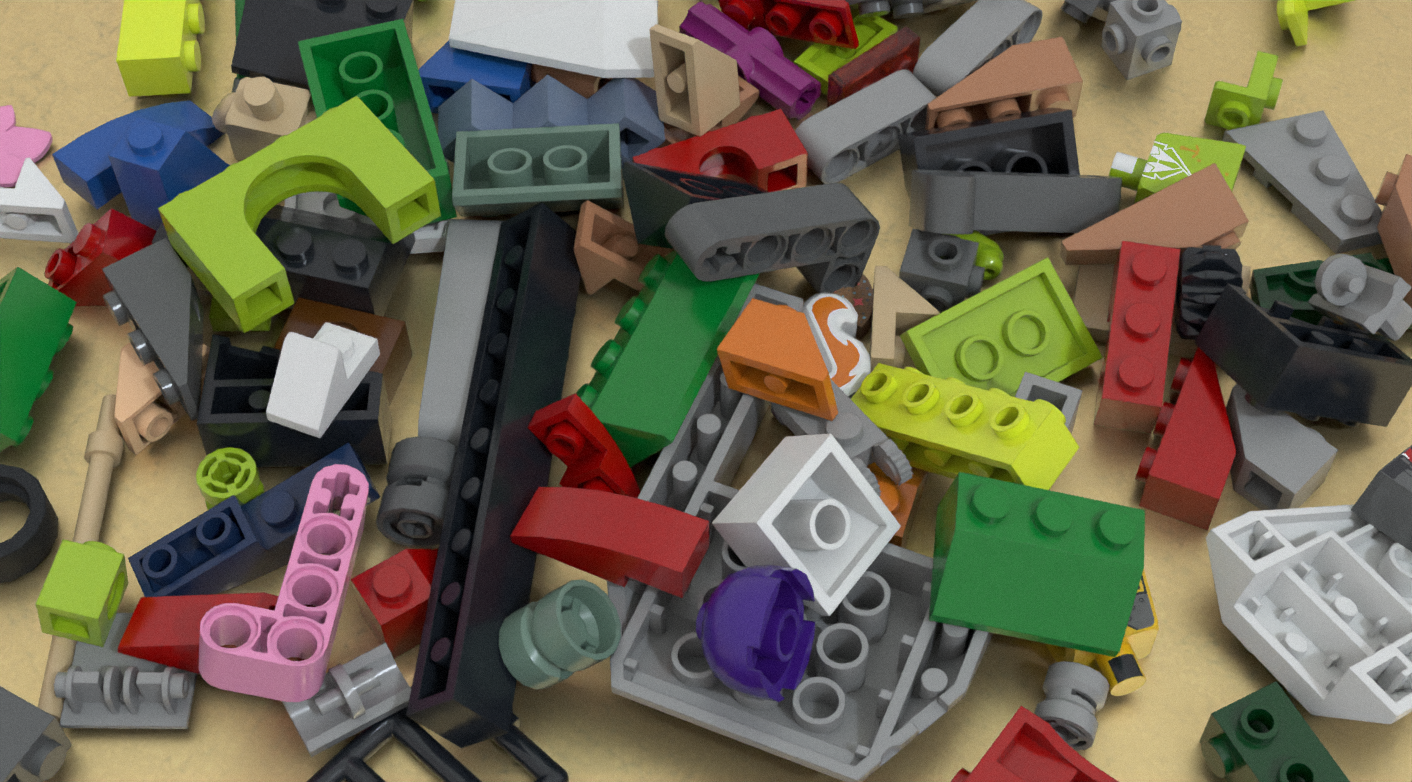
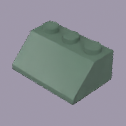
M619 123L456 132L452 202L453 207L461 217H495L503 214H520L541 202L553 212L579 211L581 205L587 200L605 210L624 208Z

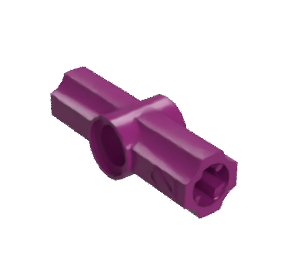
M702 1L688 10L687 16L679 26V33L698 39L737 60L738 76L759 90V97L777 110L782 109L785 116L790 119L794 117L800 120L812 110L815 101L821 94V82L784 57L779 42L768 30L762 27H755L749 32L713 5H706Z

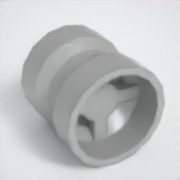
M1055 662L1049 666L1043 684L1046 699L1037 704L1034 714L1048 722L1058 735L1075 751L1086 750L1092 747L1099 724L1094 715L1095 712L1104 707L1110 687L1108 680L1100 672L1089 666L1076 662Z

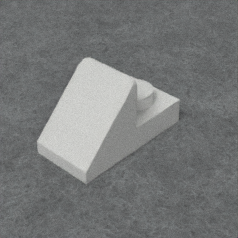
M26 158L15 188L0 187V238L72 243L76 239L78 231L65 200L30 158Z
M328 322L324 323L313 339L289 332L284 339L266 410L267 419L321 438L380 356L378 340Z

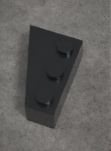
M1227 283L1194 344L1246 391L1244 398L1250 405L1267 414L1275 415L1281 410L1296 413L1311 421H1318L1320 417L1336 419L1351 427H1358L1360 423L1383 427L1388 426L1412 387V359L1383 336L1371 334L1323 316L1318 325L1290 317L1294 311L1290 304L1275 300L1270 310L1260 307L1246 296V291L1243 288Z
M212 335L197 418V426L206 455L218 449L231 447L242 449L249 453L257 467L310 466L349 442L359 455L363 465L388 463L392 417L382 373L370 370L367 372L321 438L267 419L266 410L281 355L280 349L263 346L260 352L232 346L229 337Z

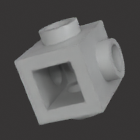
M1116 0L1110 2L1106 25L1102 31L1101 47L1125 79L1129 80L1172 64L1182 20L1173 5H1169L1166 0Z

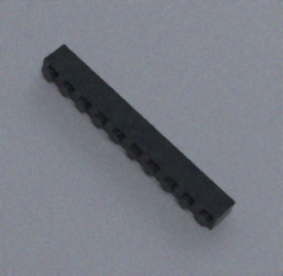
M542 202L501 223L406 714L409 718L460 748L509 733L517 679L511 675L503 662L499 649V630L505 618L530 603L537 552L512 543L510 535L538 487L548 486L553 455L547 446L527 427L537 410L562 398L571 334L576 314L581 277L574 253L577 231Z

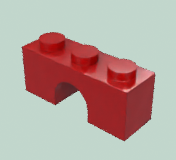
M778 109L762 115L749 117L744 121L714 131H707L701 137L695 136L662 148L651 149L646 153L632 157V162L751 183L768 192L806 187L808 153L782 109Z
M1122 241L1113 270L1107 322H1110L1104 361L1100 371L1093 425L1152 434L1163 403L1180 249Z

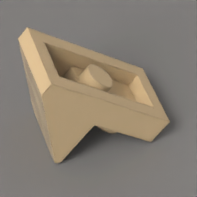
M875 266L873 315L869 353L871 372L878 363L904 369L906 347L900 335L940 314L934 306L887 266Z

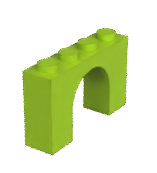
M358 96L327 110L320 117L288 135L279 137L267 147L238 163L228 166L223 172L189 191L180 193L173 200L158 208L170 244L243 333L248 332L294 304L285 268L256 235V230L262 218L281 201L307 192L318 191L339 194L356 203L392 244L441 216L435 179Z

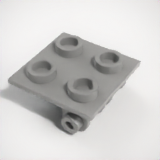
M117 613L104 647L77 641L72 666L69 667L68 672L57 673L54 683L55 695L57 698H65L60 726L61 728L188 729L197 674L118 653V645L133 613Z

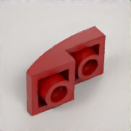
M576 393L535 412L527 428L547 446L553 455L558 457L567 466L559 483L562 487L599 490L638 498L641 491L625 457L604 425Z

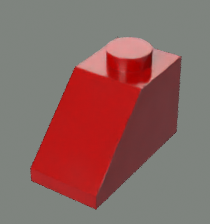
M404 549L351 579L362 617L379 643L383 644L386 642L394 659L420 645L438 549Z

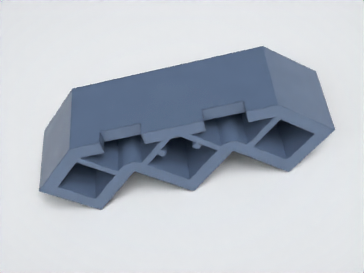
M547 74L514 103L471 79L438 107L439 141L444 157L453 163L455 159L456 132L619 123L622 170L625 161L632 162V157L646 153L665 142L664 122L659 120L656 91L636 78H613L590 98L586 99Z

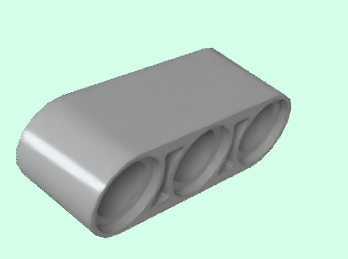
M978 0L928 46L917 61L913 75L933 95L940 96L1012 45L1029 43L1041 24L1042 10L1025 0Z
M902 69L814 114L803 121L795 130L808 153L807 166L824 184L838 183L899 150L898 134L925 130L927 106L936 97L909 70Z

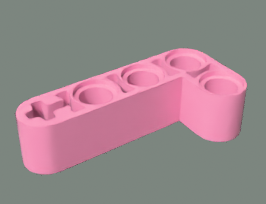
M335 464L324 467L316 473L311 483L275 611L239 603H224L214 606L205 613L200 622L198 669L202 678L209 685L222 690L284 702H301L310 699L319 692L325 678L364 530L369 483L365 475L358 469L348 465ZM333 510H341L340 516L334 514ZM304 605H315L317 607H307ZM223 645H235V646H238V647H236V648H224V647H221V646H223ZM297 657V658H301V659H304V660H303V661H291V660H288L287 658Z

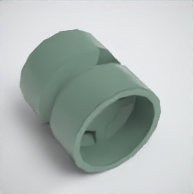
M583 579L572 580L549 592L538 602H531L505 618L499 630V649L504 664L514 678L524 686L536 690L545 689L567 679L574 672L585 670L612 655L617 650L621 639V623L616 607L602 589L596 584Z

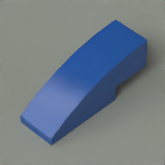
M190 100L171 102L140 109L113 119L76 138L53 153L52 156L63 182L98 210L122 192L108 155L136 116L186 130L206 147L225 133L217 130L213 125L212 117Z

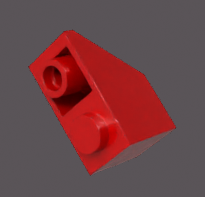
M111 208L94 224H85L76 239L64 250L59 248L52 254L44 272L45 278L49 279L48 285L76 301V306H107L102 295L110 292L111 289L102 269L152 245V240L157 231Z

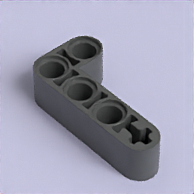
M912 170L909 226L924 232L940 234H973V230L1078 233L1120 211L1122 178L1074 174Z
M830 183L693 203L683 207L670 218L665 229V237L696 278L701 281H716L796 267L817 293H833L847 285H850L852 288L857 286L879 235L880 225L879 221L843 183Z

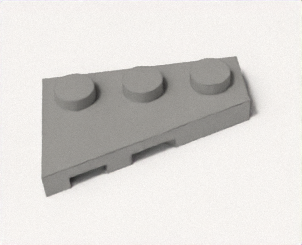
M1323 110L1225 131L1222 141L1246 146L1243 158L1255 168L1253 176L1266 188L1273 185L1293 204L1291 212L1335 254L1383 244L1377 229L1382 211L1378 204L1374 203L1375 199Z

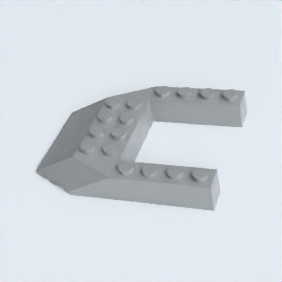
M755 283L737 319L752 298L775 305H787L802 313L803 299ZM717 355L673 443L663 448L638 496V499L671 507L708 520L709 548L683 598L632 578L629 579L625 588L607 581L608 597L616 607L621 623L620 642L617 650L610 655L612 693L844 782H863L965 697L993 633L930 621L929 608L933 558L887 543L830 616H821L804 605V620L815 622L812 650L804 675L796 689H781L780 694L785 698L784 700L776 702L743 694L727 687L714 676L703 654L702 642L697 637V615L701 606L709 601L713 591L729 574L746 569L747 567L713 526L712 522L739 492L738 489L732 488L730 485L771 403L770 401L729 389L719 356ZM1025 372L1015 397L1032 402L1036 399H1041L1053 404L1065 416V425L1072 434L1083 390Z

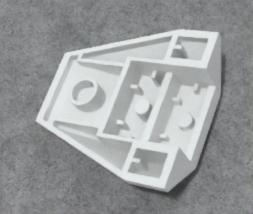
M455 0L449 44L453 48L602 78L654 77L649 29L655 24L659 25L658 0Z
M1355 504L1249 511L1211 529L1206 536V542L1222 623L1311 715L1392 724L1412 712V552L1351 511Z

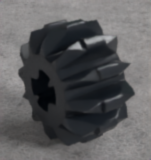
M1220 245L1187 247L1179 258L1174 323L1181 339L1196 341L1227 283L1242 288L1243 265L1235 249L1221 248Z

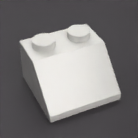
M831 433L785 437L712 522L713 526L747 568L754 565H776L796 568L805 573L812 585L815 602L803 600V604L821 616H830L901 527Z

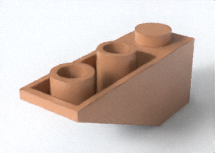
M1063 37L1009 47L928 103L925 130L1046 108L1071 109L1073 118L1076 117L1083 80Z

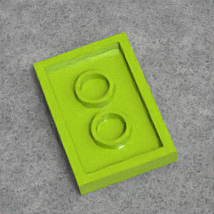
M1048 257L900 335L917 370L923 374L941 379L953 377L966 385L984 390L997 388L1012 397H1015L1025 372L1060 382L1103 358Z

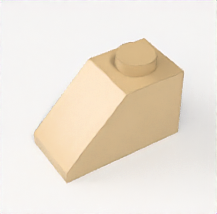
M655 24L649 29L659 120L701 137L740 106L737 60L698 39Z

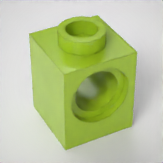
M63 539L36 602L42 633L104 647L129 584L124 554L118 553L112 547L101 542L87 541L81 544Z

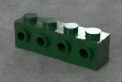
M1277 681L1211 713L1199 741L1203 757L1211 771L1220 778L1224 777L1227 782H1350Z

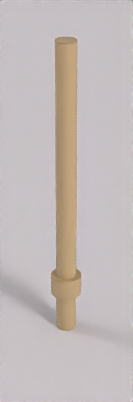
M114 394L103 397L96 431L89 434L84 459L89 463L73 537V542L81 544L87 541L98 542L112 470L119 466L122 457L124 439L120 436V429L114 418L116 395ZM53 635L38 708L54 716L58 723H60L65 698H57L55 695V677L58 672H68L69 667L72 666L77 641Z

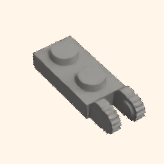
M832 380L831 384L838 409V414L833 421L771 402L774 413L795 436L831 433L878 496H881L880 486L875 475L867 468L868 465L875 463L895 484L901 485L913 478L912 467L906 455L902 453V450H899L898 446L891 439H888Z

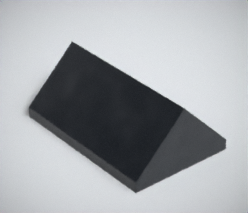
M625 161L622 170L637 243L642 245L673 249L665 237V229L670 218L687 205L768 193V191L751 183Z

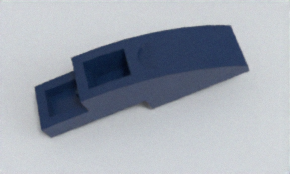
M348 442L248 503L243 504L233 495L130 556L128 560L144 596L218 594L288 565L311 483L317 472L324 467L335 464L356 468L365 475L369 483L367 505L380 498L359 455ZM333 510L334 514L340 516L341 510Z

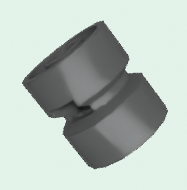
M421 436L405 438L396 443L392 451L386 476L388 486H386L382 493L376 518L377 528L386 538L411 548H439L458 447L437 438Z

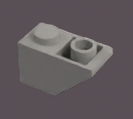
M1236 384L1232 388L1226 406L1236 448V455L1230 469L1233 490L1260 510L1299 508L1324 483L1338 449L1329 444L1319 432L1305 427L1284 411L1279 410L1277 414L1272 415L1256 409L1245 400L1246 391Z

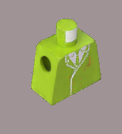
M1163 132L1156 136L1148 160L1117 152L1109 176L1121 177V187L1137 191L1135 204L1215 163L1229 188L1233 191L1246 146L1238 143Z

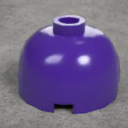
M754 565L729 574L713 591L709 601L701 606L696 619L697 637L702 642L703 654L714 676L727 687L755 698L780 702L785 699L780 694L782 688L795 690L799 685L810 659L815 635V622L804 620L803 600L815 602L812 585L805 573L796 568L776 565Z

